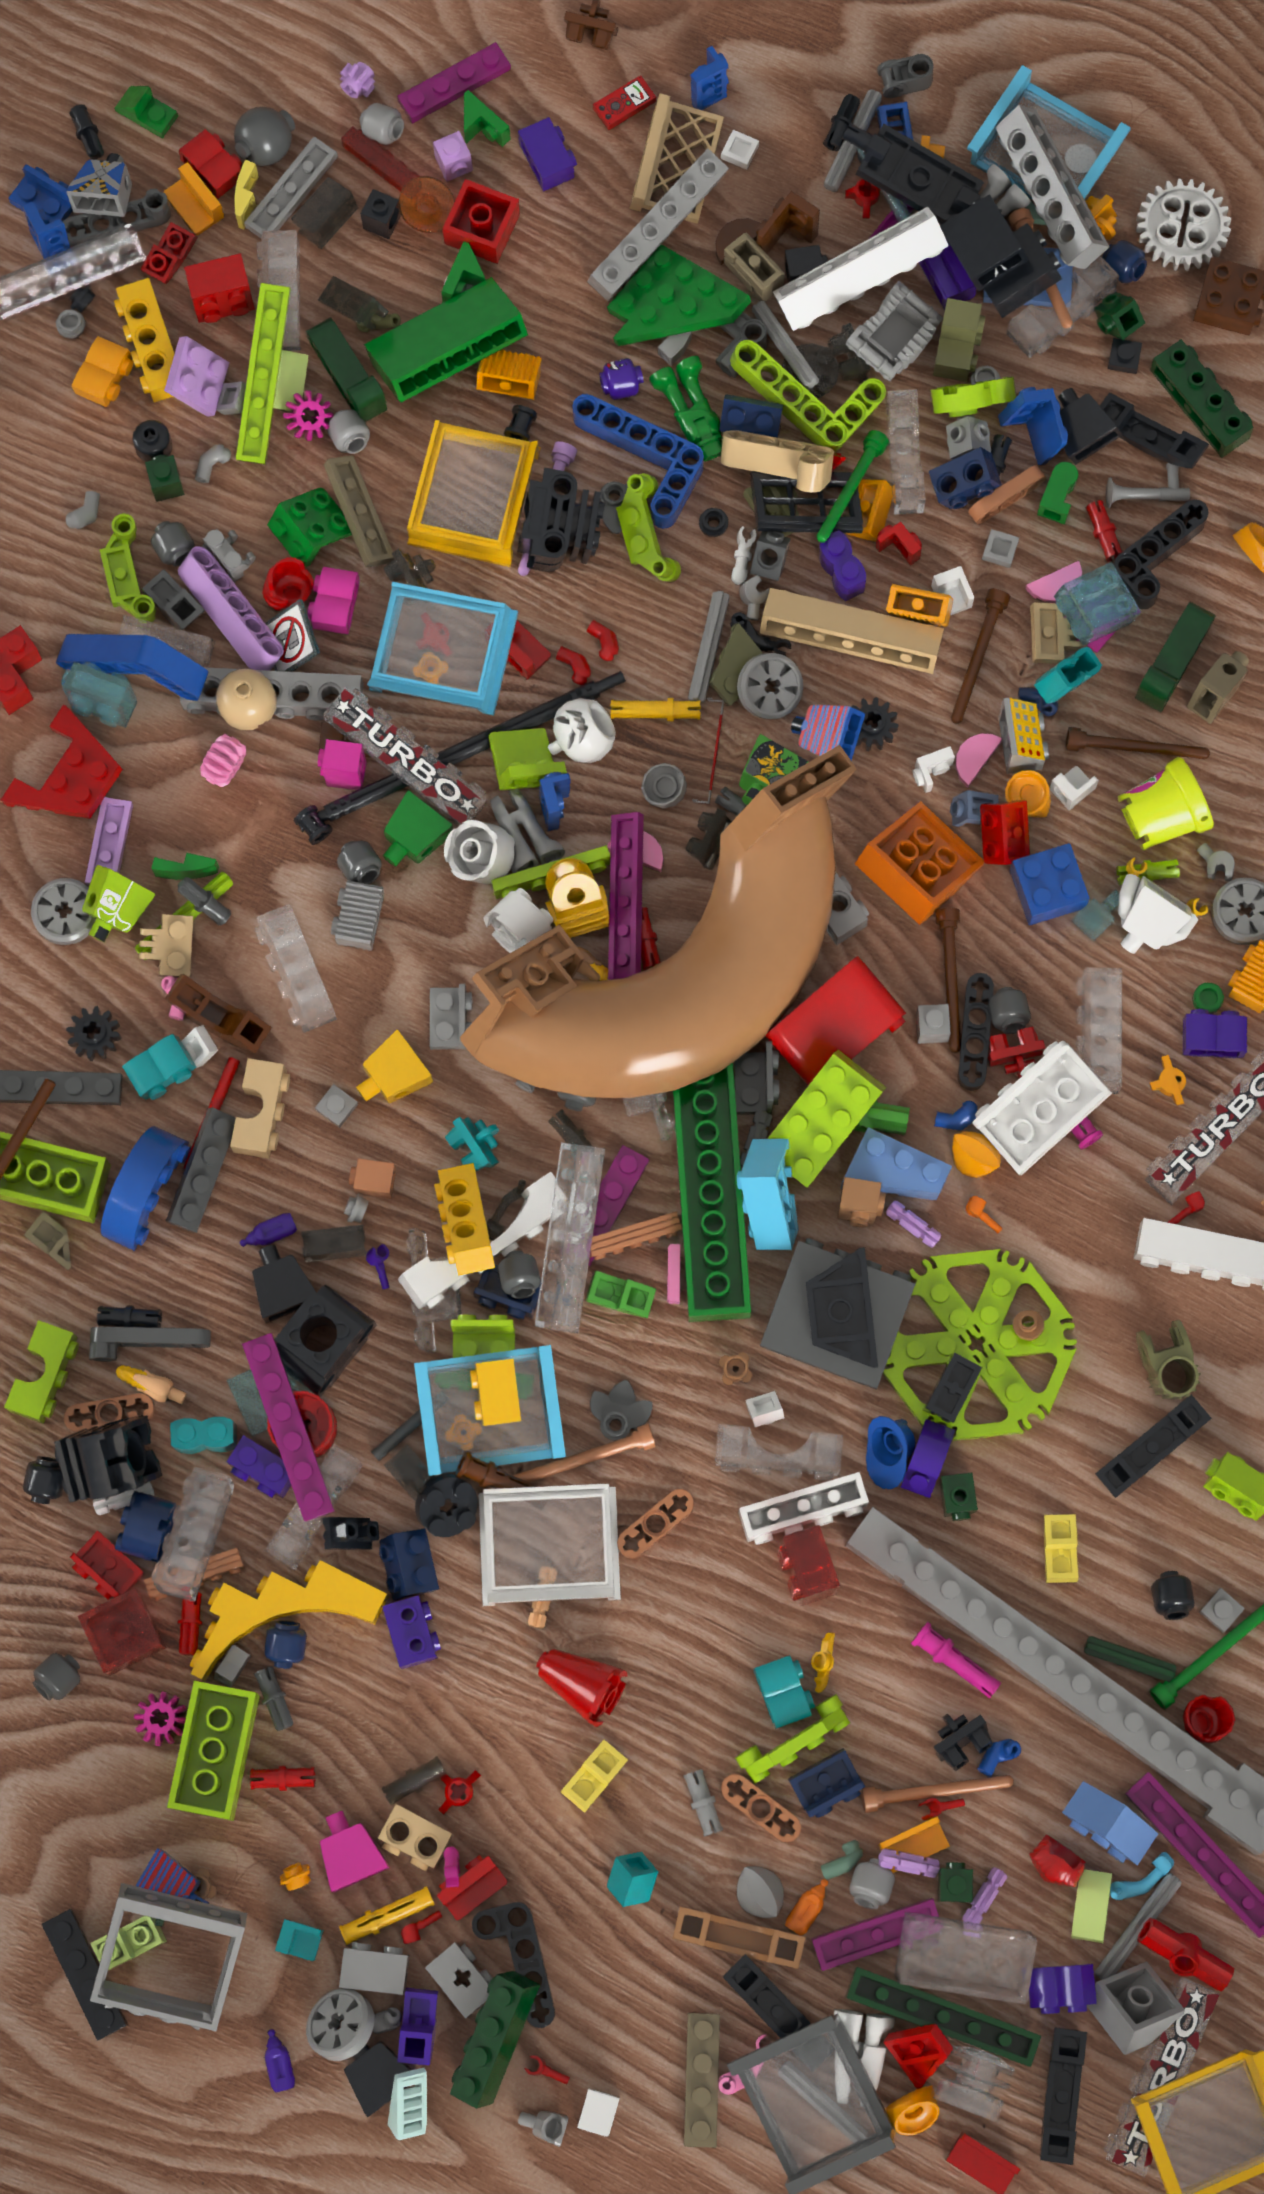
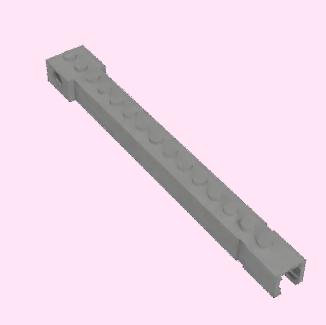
M874 1507L871 1508L845 1547L888 1578H894L903 1585V1589L1206 1807L1207 1811L1203 1818L1254 1855L1263 1852V1776L1245 1763L1239 1764L1236 1769L935 1551L930 1548L926 1549L918 1543L919 1540L888 1517Z

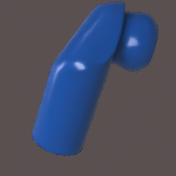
M965 1101L962 1103V1107L954 1114L937 1111L934 1126L957 1131L964 1130L976 1119L975 1114L978 1111V1106L973 1101Z
M1012 1739L993 1742V1746L986 1750L977 1770L991 1777L998 1763L1012 1760L1021 1754L1020 1744Z

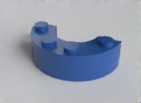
M156 1126L146 1130L128 1155L112 1187L101 1222V1235L133 1251L136 1250L138 1244L141 1246L144 1244L149 1234V1229L147 1228L149 1213L154 1210L159 1200L157 1192L162 1183L167 1184L173 1169L176 1170L179 1163L183 1164L186 1161L191 1149L188 1146V1141Z

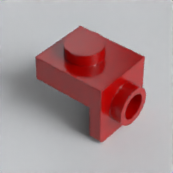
M901 521L895 526L888 525L878 533L875 546L878 552H881L893 543L910 566L920 560L922 543L914 532L909 533Z

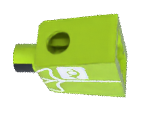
M97 865L82 908L84 913L96 919L88 935L105 943L112 928L128 933L153 900L155 893L110 868Z

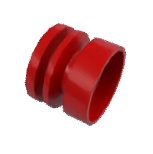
M293 1391L303 1420L307 1423L311 1421V1424L308 1426L310 1430L308 1435L317 1458L324 1455L333 1445L337 1435V1419L332 1408L318 1395L308 1391ZM267 1417V1431L270 1435L272 1442L277 1446L272 1428Z

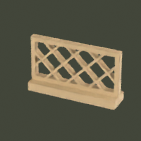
M659 93L629 209L639 212L642 208L651 210L657 203L650 201L652 193L662 188L666 194L669 191L667 185L680 179L690 168L688 167L681 171L674 158L685 153L693 165L696 158L691 150L701 144L705 150L708 148L715 154L724 117L670 101L671 96ZM672 111L683 114L688 123L676 128L671 120ZM707 121L716 125L714 132L704 136L697 124ZM692 127L699 140L687 145L680 133ZM675 136L682 149L670 154L664 143ZM669 162L675 175L664 180L658 171V167ZM704 199L695 207L694 213L691 212L684 220L698 223Z

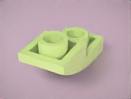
M282 350L274 404L275 409L292 412V409L285 406L286 402L289 401L296 405L297 403L293 397L295 393H299L303 399L308 355Z
M1084 1869L1078 1882L1071 1938L1104 1943L1112 1873Z
M143 1916L119 1928L108 1971L167 1942L156 1918ZM107 1935L90 1943L99 1964Z

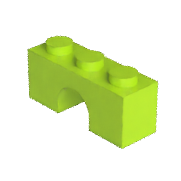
M38 1320L27 1350L44 1359L45 1372L40 1379L34 1382H25L15 1378L4 1406L5 1409L44 1424L46 1417L51 1418L57 1403L56 1400H53L57 1389L63 1388L68 1376V1372L65 1371L69 1359L73 1360L79 1348V1343L76 1342L78 1337L73 1332Z

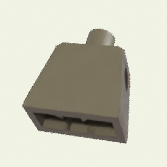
M1235 651L1232 656L1223 653L1200 680L1187 708L1211 724L1240 687L1247 674L1248 669L1246 666L1249 663L1247 656L1239 651Z

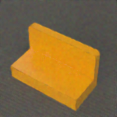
M187 162L178 168L181 179L164 190L163 193L166 194L169 203L190 230L198 236L222 220L224 214L219 201Z
M938 1816L878 1844L881 1851L887 1848L896 1850V1854H898V1851L920 1855L924 1858L950 1847L939 1824ZM894 1866L892 1869H890L892 1873L897 1872V1870L894 1869Z

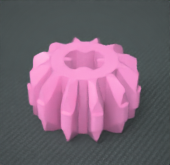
M224 734L218 737L215 743H212L211 748L203 759V763L200 766L201 776L205 777L213 785L216 784L223 787L229 784L244 762L246 746L233 736L230 737Z

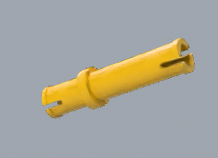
M668 698L667 701L611 700V709H623L611 710V719L667 718V721L674 722V719L700 720L701 700L674 701V698Z
M426 1886L373 1912L367 1910L364 1912V1916L345 1925H340L339 1929L346 1945H349L371 1933L375 1936L380 1933V1929L435 1904Z

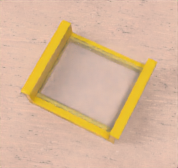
M435 420L407 525L409 536L407 544L511 567L513 559L512 546L534 460H538L541 450L538 441H524L441 423L440 420Z
M1247 2049L1242 2050L1131 2099L1167 2194H1216L1264 2172L1263 2050L1258 2052Z

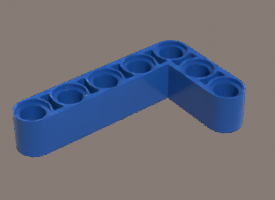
M582 394L578 396L572 405L573 420L578 428L668 470L651 501V518L653 524L658 528L666 529L673 526L703 472L704 455L702 449L690 441L592 395ZM582 409L593 411L592 414L586 416L579 413ZM609 421L619 423L615 428H609L605 424ZM636 433L643 434L645 438L642 440H634L633 438H631V436ZM660 446H668L671 448V450L667 453H662L657 449ZM687 458H693L698 462L694 465H687L683 461ZM677 482L684 485L680 490H674L670 486ZM661 507L669 508L671 512L666 515L659 514L657 510Z
M66 634L56 660L58 666L76 673L145 674L180 697L192 701L199 700L209 673L207 669L165 642L148 635Z

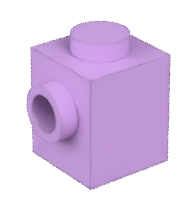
M460 131L433 142L435 159L446 182L473 171L471 154Z

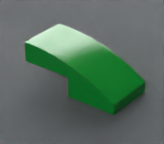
M186 853L184 864L154 857L151 869L155 877L183 880L185 877L198 879L217 874L219 865L216 859Z

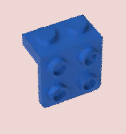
M1035 387L1025 388L1019 392V395L1013 401L1007 403V407L998 415L1000 426L1027 424L1038 465L1047 464L1067 444L1068 433L1066 427L1063 426L1060 415V403L1055 397L1053 388L1036 390Z

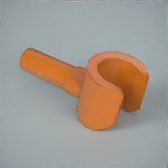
M978 1196L971 1197L966 1205L967 1214L981 1219L998 1234L1002 1227L987 1213L983 1212L987 1202Z

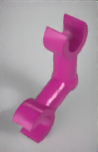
M447 1847L443 1853L446 1888L458 1887L459 1874L461 1873L459 1853L456 1848Z

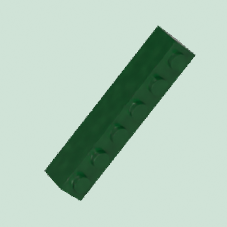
M855 1967L845 1998L919 2026L936 2023L943 2034L1028 2067L1032 2066L1041 2039V2035L859 1967Z

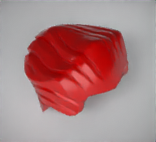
M287 557L269 569L263 585V598L276 611L291 609L296 605L300 607L310 596L314 588V580L309 571L305 569L303 561Z
M1046 1834L1037 1847L1033 1849V1852L1029 1853L1032 1863L1044 1881L1070 1887L1077 1886V1882H1079L1084 1872L1086 1861Z

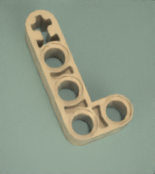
M729 430L723 433L721 463L725 466L797 479V489L804 492H820L831 481L834 450L829 447L738 430Z

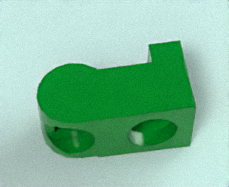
M1061 462L1054 467L1039 505L1038 516L1065 525L1071 504L1065 503L1067 494L1075 488L1078 478V470L1072 463Z

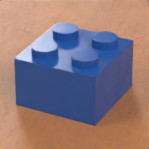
M1070 843L1012 861L1009 871L1029 926L1087 907L1090 898Z

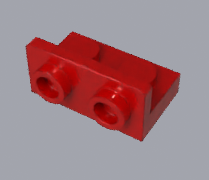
M1016 800L999 804H981L983 862L985 864L1009 865L1012 864L1013 860L1029 856L1027 800Z

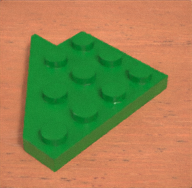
M661 244L611 301L607 309L609 314L625 323L613 337L617 346H623L734 323L751 303V299L745 292Z

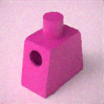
M343 1811L325 1818L332 1835L320 1840V1846L331 1892L335 1893L390 1868L363 1823L349 1827Z

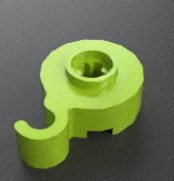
M1014 376L978 381L973 385L962 383L931 389L933 413H949V417H959L978 413V408L1011 402L1016 398Z

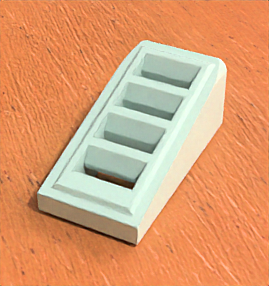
M425 2068L394 2075L387 2125L398 2140L426 2133L427 2071ZM415 2085V2087L404 2089V2087Z

